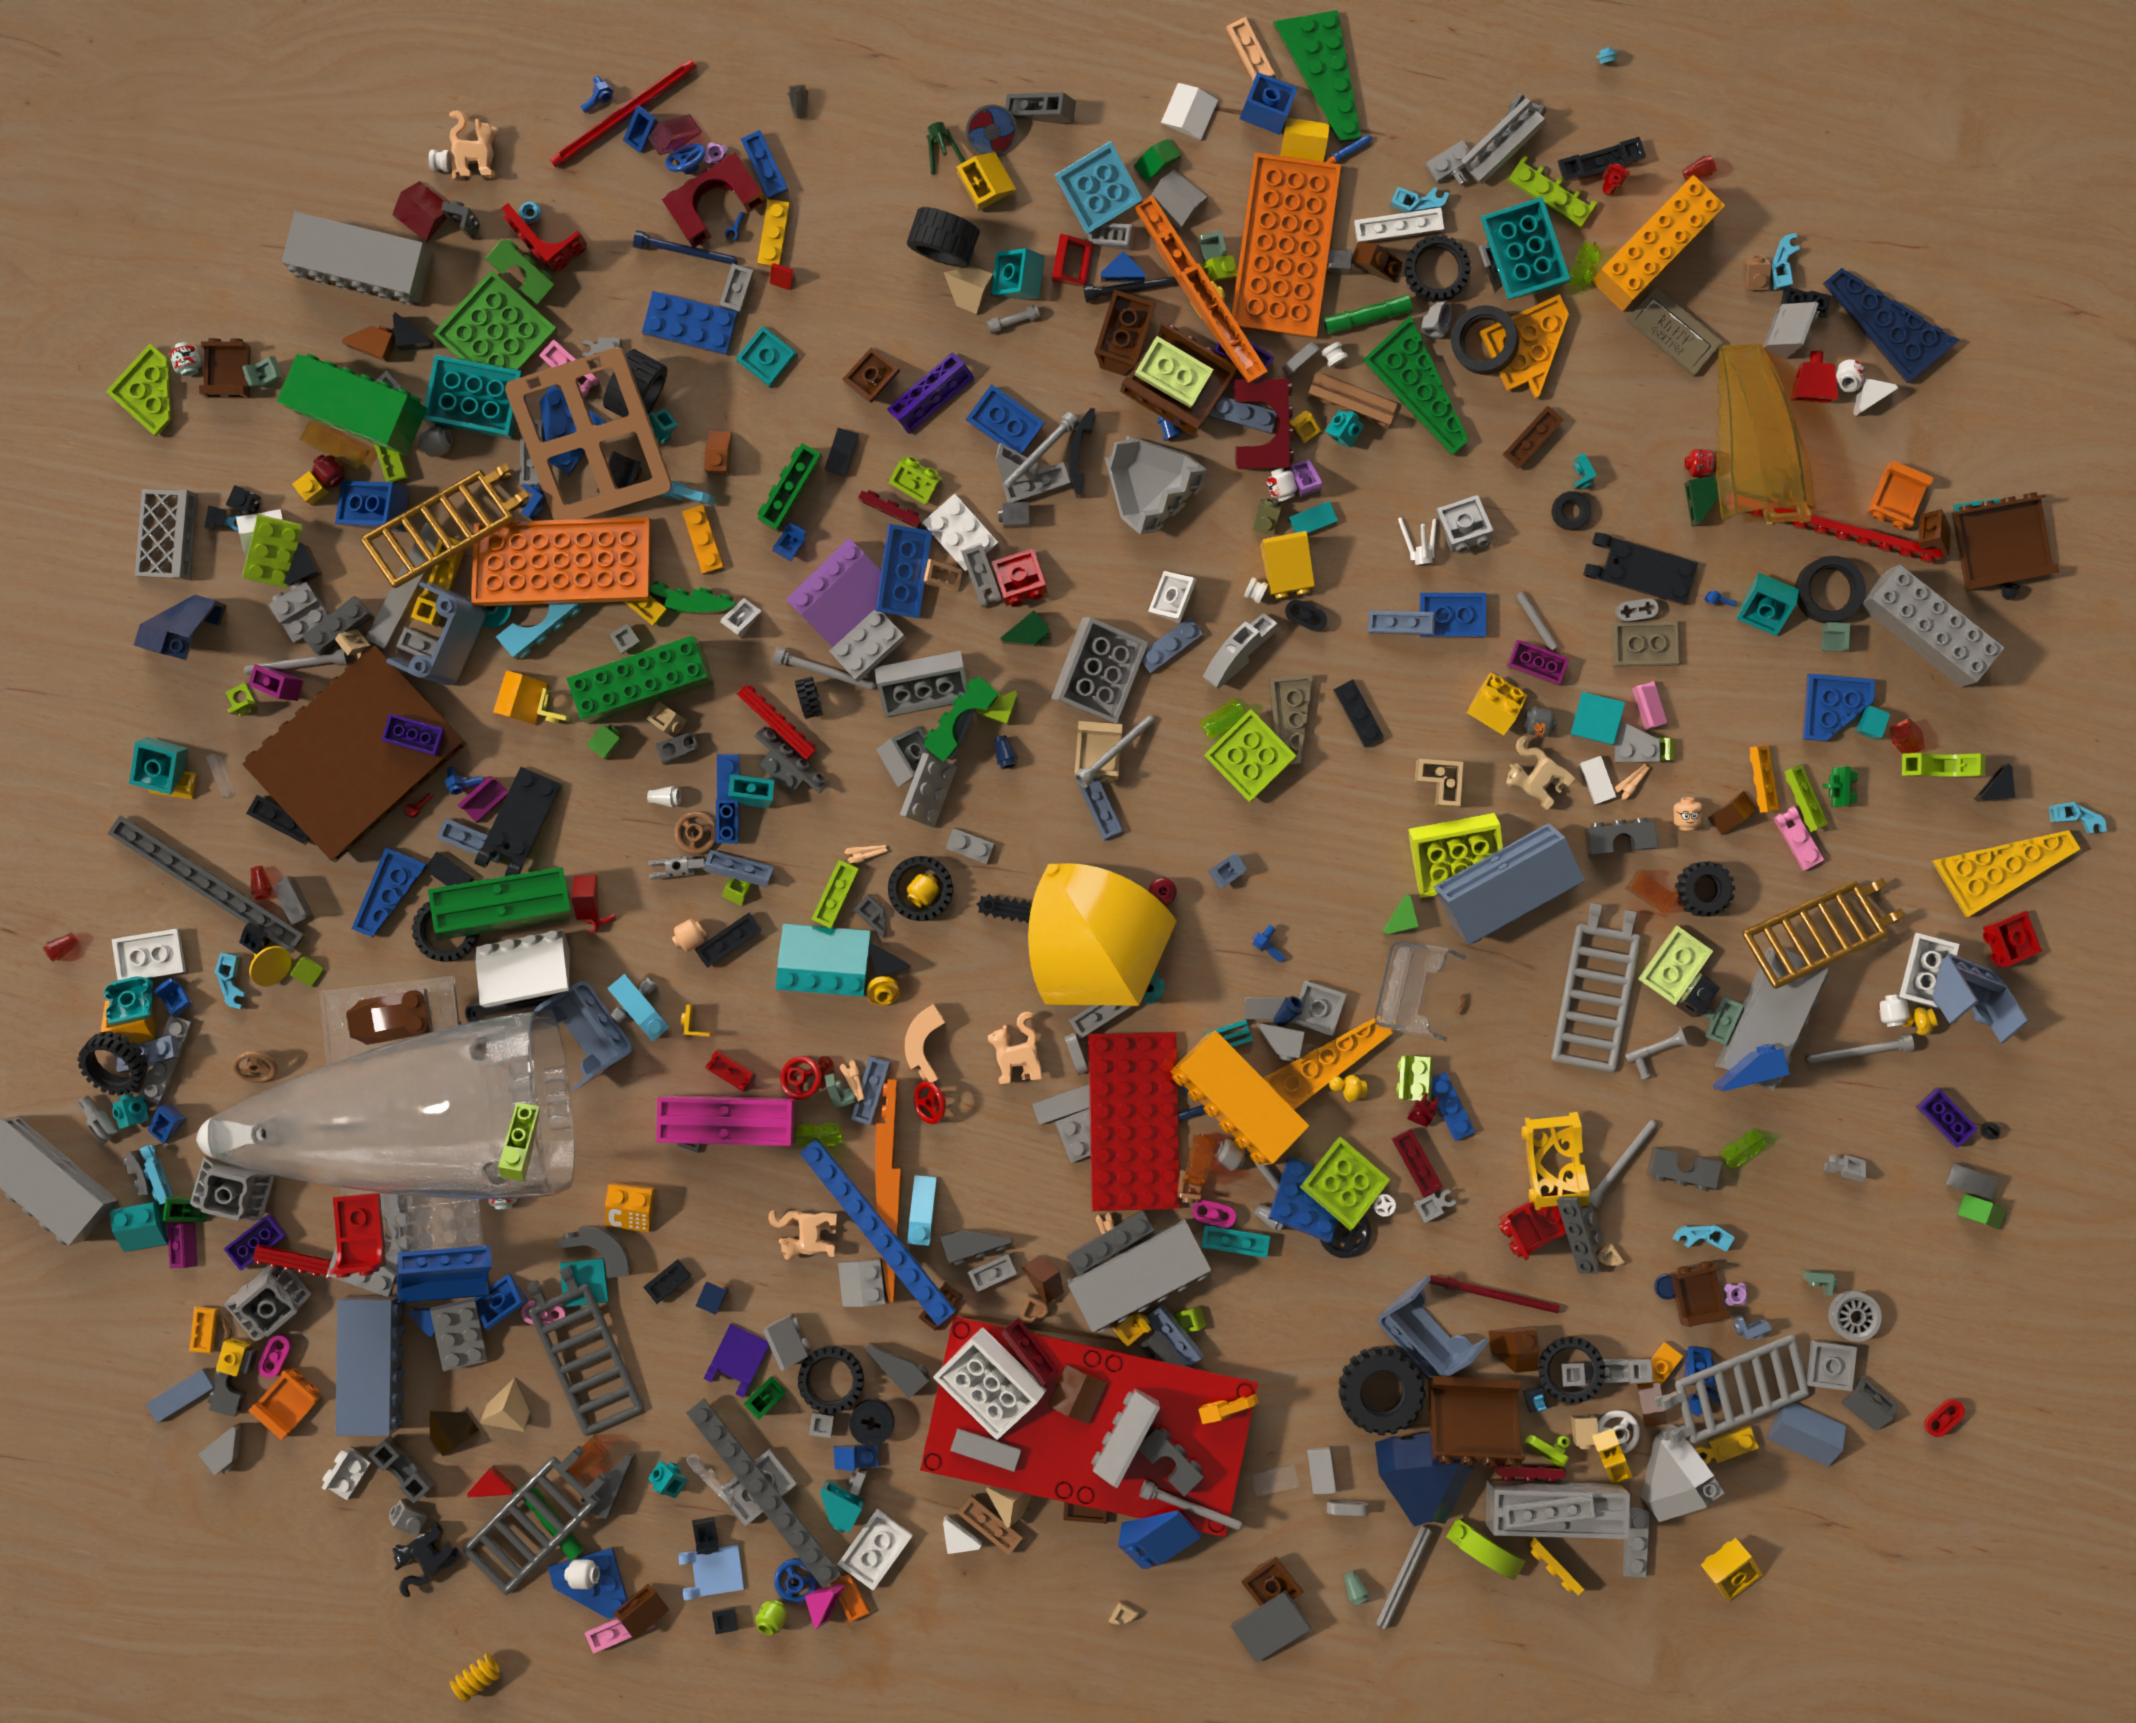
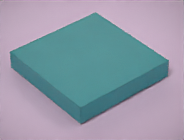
M762 326L735 360L768 387H771L795 358L797 352Z
M1582 692L1571 735L1614 746L1625 702Z
M604 1258L559 1263L560 1271L564 1267L571 1266L578 1286L588 1284L597 1303L609 1302ZM561 1277L562 1293H565L569 1290ZM584 1294L564 1302V1307L588 1305Z

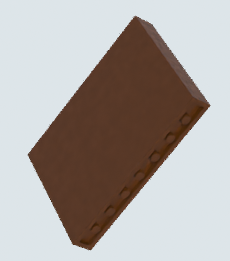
M375 645L366 648L361 653L362 657L356 662L349 663L342 675L331 679L328 687L323 692H317L312 697V702L306 707L302 706L299 708L292 720L281 724L278 728L279 731L274 736L267 737L262 742L263 746L257 751L249 753L245 758L246 761L242 764L319 849L335 863L467 744L397 667L386 663L388 657ZM389 714L443 728L445 734L438 757L382 741Z

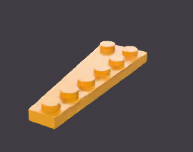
M1378 1015L1263 1077V1079L1293 1109H1296L1327 1085L1331 1078L1337 1077L1391 1035L1392 1031Z

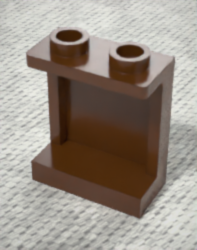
M209 338L208 341H201V347L204 348V385H199V394L205 398H250V386L245 379L242 367L250 365L251 347L243 342V339L231 338L230 342L221 341L218 338Z
M1704 1261L1698 1263V1267L1681 1266L1677 1268L1678 1271L1670 1273L1680 1324L1682 1326L1693 1327L1730 1318L1729 1309L1723 1308L1716 1273L1717 1270H1720L1719 1265L1712 1264L1711 1261Z

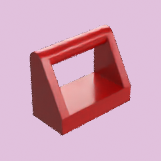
M1060 233L1052 281L1079 287L1087 285L1094 244ZM1068 245L1085 248L1079 279L1062 274Z

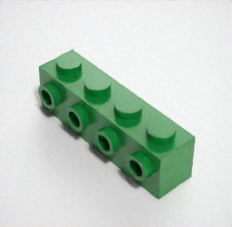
M801 443L799 448H795L791 455L792 460L790 464L783 468L780 474L781 479L777 485L771 488L767 503H763L757 513L759 515L757 518L759 522L777 533L781 531L823 459L821 453L804 443Z

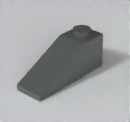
M1064 92L1007 94L1005 108L1014 118L1050 123H1073L1076 101Z
M871 1343L865 1347V1350L908 1399L929 1381L930 1377L928 1374L930 1373L922 1363L918 1365L911 1359Z
M630 1452L606 1473L610 1478L593 1494L598 1500V1505L591 1512L592 1514L604 1519L609 1517L635 1453ZM582 1497L581 1502L584 1503V1504H583V1507H584V1506L587 1504V1502H586L585 1499Z

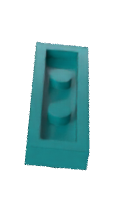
M1204 1225L1201 1247L1267 1258L1270 1235Z

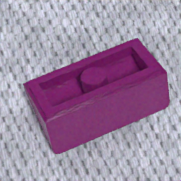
M195 1222L167 1224L170 1268L197 1266Z

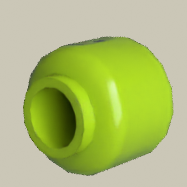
M780 1601L764 1602L755 1617L757 1629L765 1635L779 1633L788 1614Z

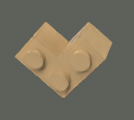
M1431 759L1416 760L1415 782L1436 784L1435 806L1459 807L1461 805L1463 762Z

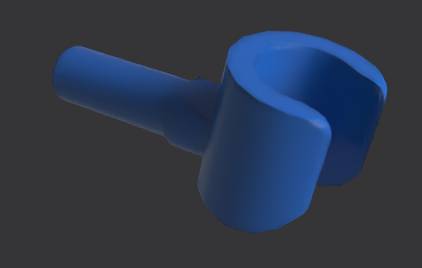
M743 212L739 213L733 227L726 229V238L729 237L731 231H734L735 237L733 241L739 239L738 229L745 215Z
M1710 591L1704 598L1707 603L1714 606L1717 601L1733 607L1737 604V602L1721 596L1718 591Z

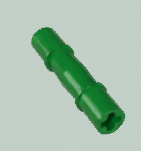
M1407 294L1389 300L1385 299L1382 303L1364 306L1350 312L1346 310L1343 313L1323 318L1325 330L1330 335L1348 329L1352 330V327L1369 324L1387 317L1391 319L1394 316L1412 312V303Z
M535 1486L531 1491L562 1522L558 1514L544 1500L546 1497ZM524 1497L523 1501L529 1507V1510L532 1509L541 1524L554 1537L558 1531ZM572 1532L558 1545L570 1561L584 1550Z

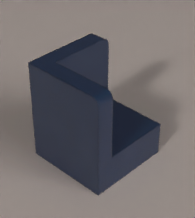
M706 1282L696 1307L716 1315L729 1288L726 1286L722 1288Z

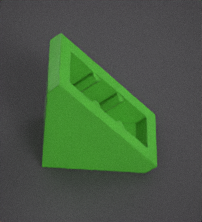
M1405 894L1382 931L1384 934L1418 927L1412 899L1408 894Z
M1964 1194L1957 1215L2000 1230L2007 1209Z

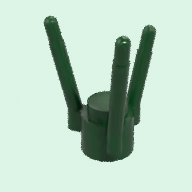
M936 122L928 126L929 135L926 137L929 143L932 175L935 174L933 142L935 145H940L943 155L946 156L947 151L944 143L948 139L960 162H965L963 155L951 136L950 129L945 128L944 122Z

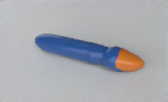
M1367 135L1358 139L1338 153L1330 155L1326 162L1338 163L1341 159L1370 143L1372 136Z

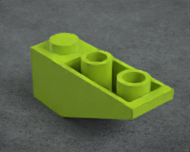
M516 1102L498 1165L501 1178L525 1181L531 1160L540 1106Z

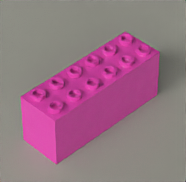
M664 1095L657 1098L656 1143L791 1146L796 1143L797 1100L793 1098Z

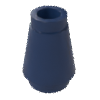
M1007 735L996 737L994 741L997 765H1000L1001 769H1009L1016 766L1018 757Z
M1295 996L1285 998L1273 1018L1275 1024L1283 1027L1301 1015L1304 1008L1302 1001Z

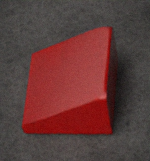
M772 263L770 283L790 290L795 278L793 269Z

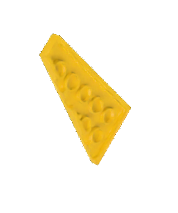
M2067 830L1932 860L1931 862L1964 916L1969 917L2080 850V847L2071 832Z

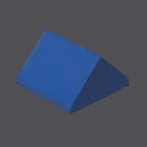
M507 1274L488 1288L489 1296L475 1298L476 1308L487 1331L530 1301L510 1274Z

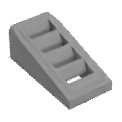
M1104 223L1098 227V229H1101L1099 239H1096L1097 228L1088 233L1087 241L1094 245L1133 250L1136 229L1131 224ZM1106 230H1109L1108 240L1105 239ZM1115 231L1118 232L1117 240H1114Z

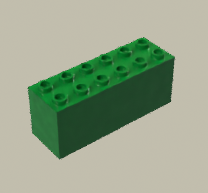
M307 353L306 356L296 354L276 402L301 416L408 456L428 409L421 404V399L411 395L412 393L404 389H394L392 385L383 381L378 383L367 375L362 374L360 376L349 368L337 367L338 365L328 360L323 362L312 354Z
M693 635L566 678L579 718L588 724L713 683L701 643Z
M563 867L427 889L437 941L570 918V905Z

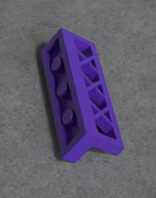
M952 352L887 410L900 423L903 429L910 434L975 377L966 364ZM954 361L956 362V364L952 368L947 369V367L950 364H952ZM938 377V380H936L934 383H931V381L934 378ZM918 392H922L918 397L914 398ZM902 406H905V408L901 412L896 413L898 409H900Z

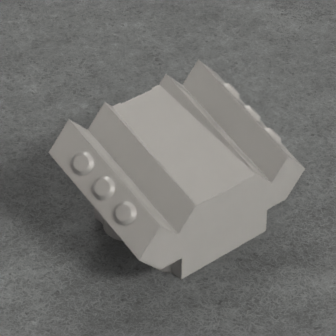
M209 1156L203 1157L190 1204L195 1208H200L203 1213L236 1221L240 1219L250 1221L262 1220L275 1173L270 1169L260 1170L256 1166L243 1165L231 1160H215Z
M269 1266L262 1269L249 1283L243 1285L237 1294L231 1295L224 1306L251 1339L257 1341L264 1336L268 1337L295 1315L297 1309L305 1303L311 1293L292 1270H286L283 1266Z

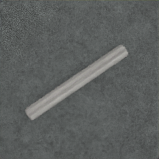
M1422 1525L1378 1617L1376 1624L1382 1629H1388L1430 1539L1432 1530L1427 1526Z

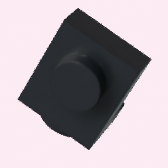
M715 1517L692 1520L697 1555H709L719 1551Z

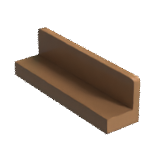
M1320 373L1315 374L1307 395L1310 399L1341 411L1348 412L1350 410L1356 413L1359 418L1387 429L1391 424L1397 407L1395 402Z

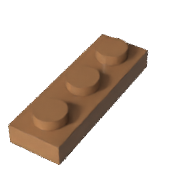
M972 1494L957 1512V1514L1008 1555L1011 1554L1023 1539V1536L1011 1526L1006 1528L1003 1520Z

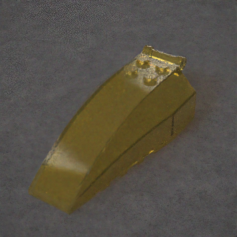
M1761 344L1720 346L1718 357L1720 407L1717 409V415H1719V429L1717 430L1719 450L1717 451L1716 480L1722 520H1727L1740 513L1763 509L1766 525H1775L1776 522L1789 521L1810 522V511L1816 508L1811 466L1798 425L1773 363ZM1796 507L1798 512L1776 514L1773 508Z

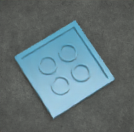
M1112 141L1107 142L1054 175L1086 234L1143 200Z

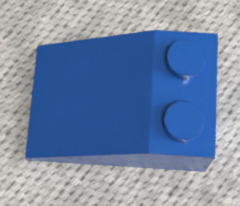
M342 481L335 524L375 529L406 511L410 489L393 482ZM401 524L391 531L403 532L404 526Z
M1769 1044L1757 1046V1051L1747 1054L1715 1082L1713 1089L1728 1091L1790 1075L1783 1048H1777L1775 1045Z
M1173 1511L1123 1522L1118 1547L1139 1567L1149 1569L1163 1564L1200 1539L1201 1533L1179 1511Z

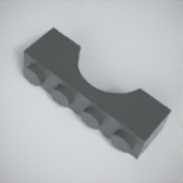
M1139 1210L1104 1234L1066 1253V1256L1076 1274L1079 1275L1154 1231V1228L1145 1212Z

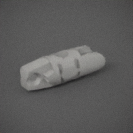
M693 855L649 860L648 866L657 867L665 865L666 872L649 874V878L654 880L695 875V870L704 869L705 860H693ZM676 864L681 865L678 870H674V866Z

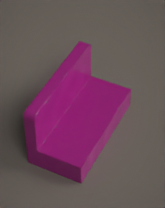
M489 776L458 804V807L464 809L478 823L507 796L508 791L495 777Z

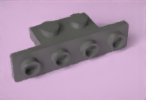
M763 727L754 735L755 738L770 750L759 766L788 792L793 794L803 781L808 783L818 793L828 788L830 782L826 780L825 776L811 767L806 759L801 758L794 752L790 745L777 737L773 730Z
M1559 1197L1557 1199L1558 1208L1578 1272L1580 1274H1598L1600 1268L1595 1252L1603 1242V1233L1599 1229L1598 1217L1594 1212L1592 1204L1581 1207L1577 1197Z

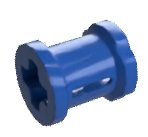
M1162 417L1157 419V423L1161 425L1164 433V441H1169L1182 435L1181 430H1178V427Z

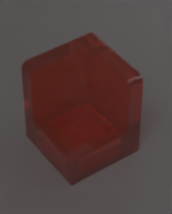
M1910 718L1890 726L1892 744L1902 754L1915 753L1925 749L1922 730Z

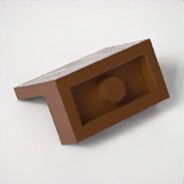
M1940 509L1921 514L1918 542L1921 549L1939 545L1944 557L1949 556L1951 528L1943 510Z
M647 1584L613 1614L626 1628L631 1637L636 1639L665 1615L669 1609L657 1592Z

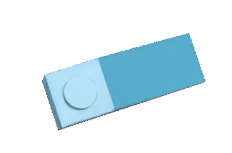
M625 974L608 987V990L652 1042L670 1028Z
M914 1176L907 1244L929 1246L931 1243L937 1177Z

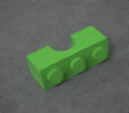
M501 239L484 259L501 274H504L511 266H519L524 271L525 280L518 289L531 301L538 304L553 287L554 283L550 281L553 277L544 269L539 271L533 265L536 262L527 254L522 256L516 250L519 247L510 239L507 241Z

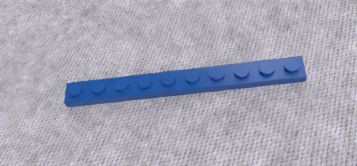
M817 1138L804 1148L799 1154L936 1325L942 1324L956 1312L955 1308L820 1140Z

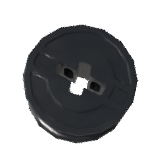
M869 1398L855 1406L850 1416L849 1428L857 1442L865 1446H876L889 1438L894 1427L895 1417L892 1409L886 1402L880 1399ZM870 1417L875 1418L874 1422L878 1424H874V1426L871 1427L869 1426V1422L863 1419L870 1420Z

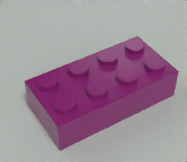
M1516 640L1506 667L1558 686L1561 683L1569 658Z

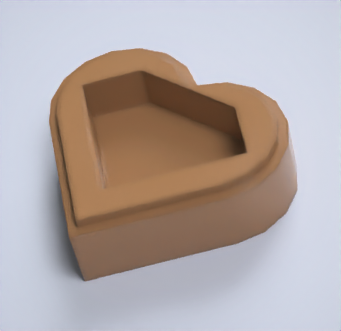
M1027 1295L1020 1315L1024 1322L1031 1323L1036 1318L1045 1317L1048 1314L1049 1308L1042 1300Z

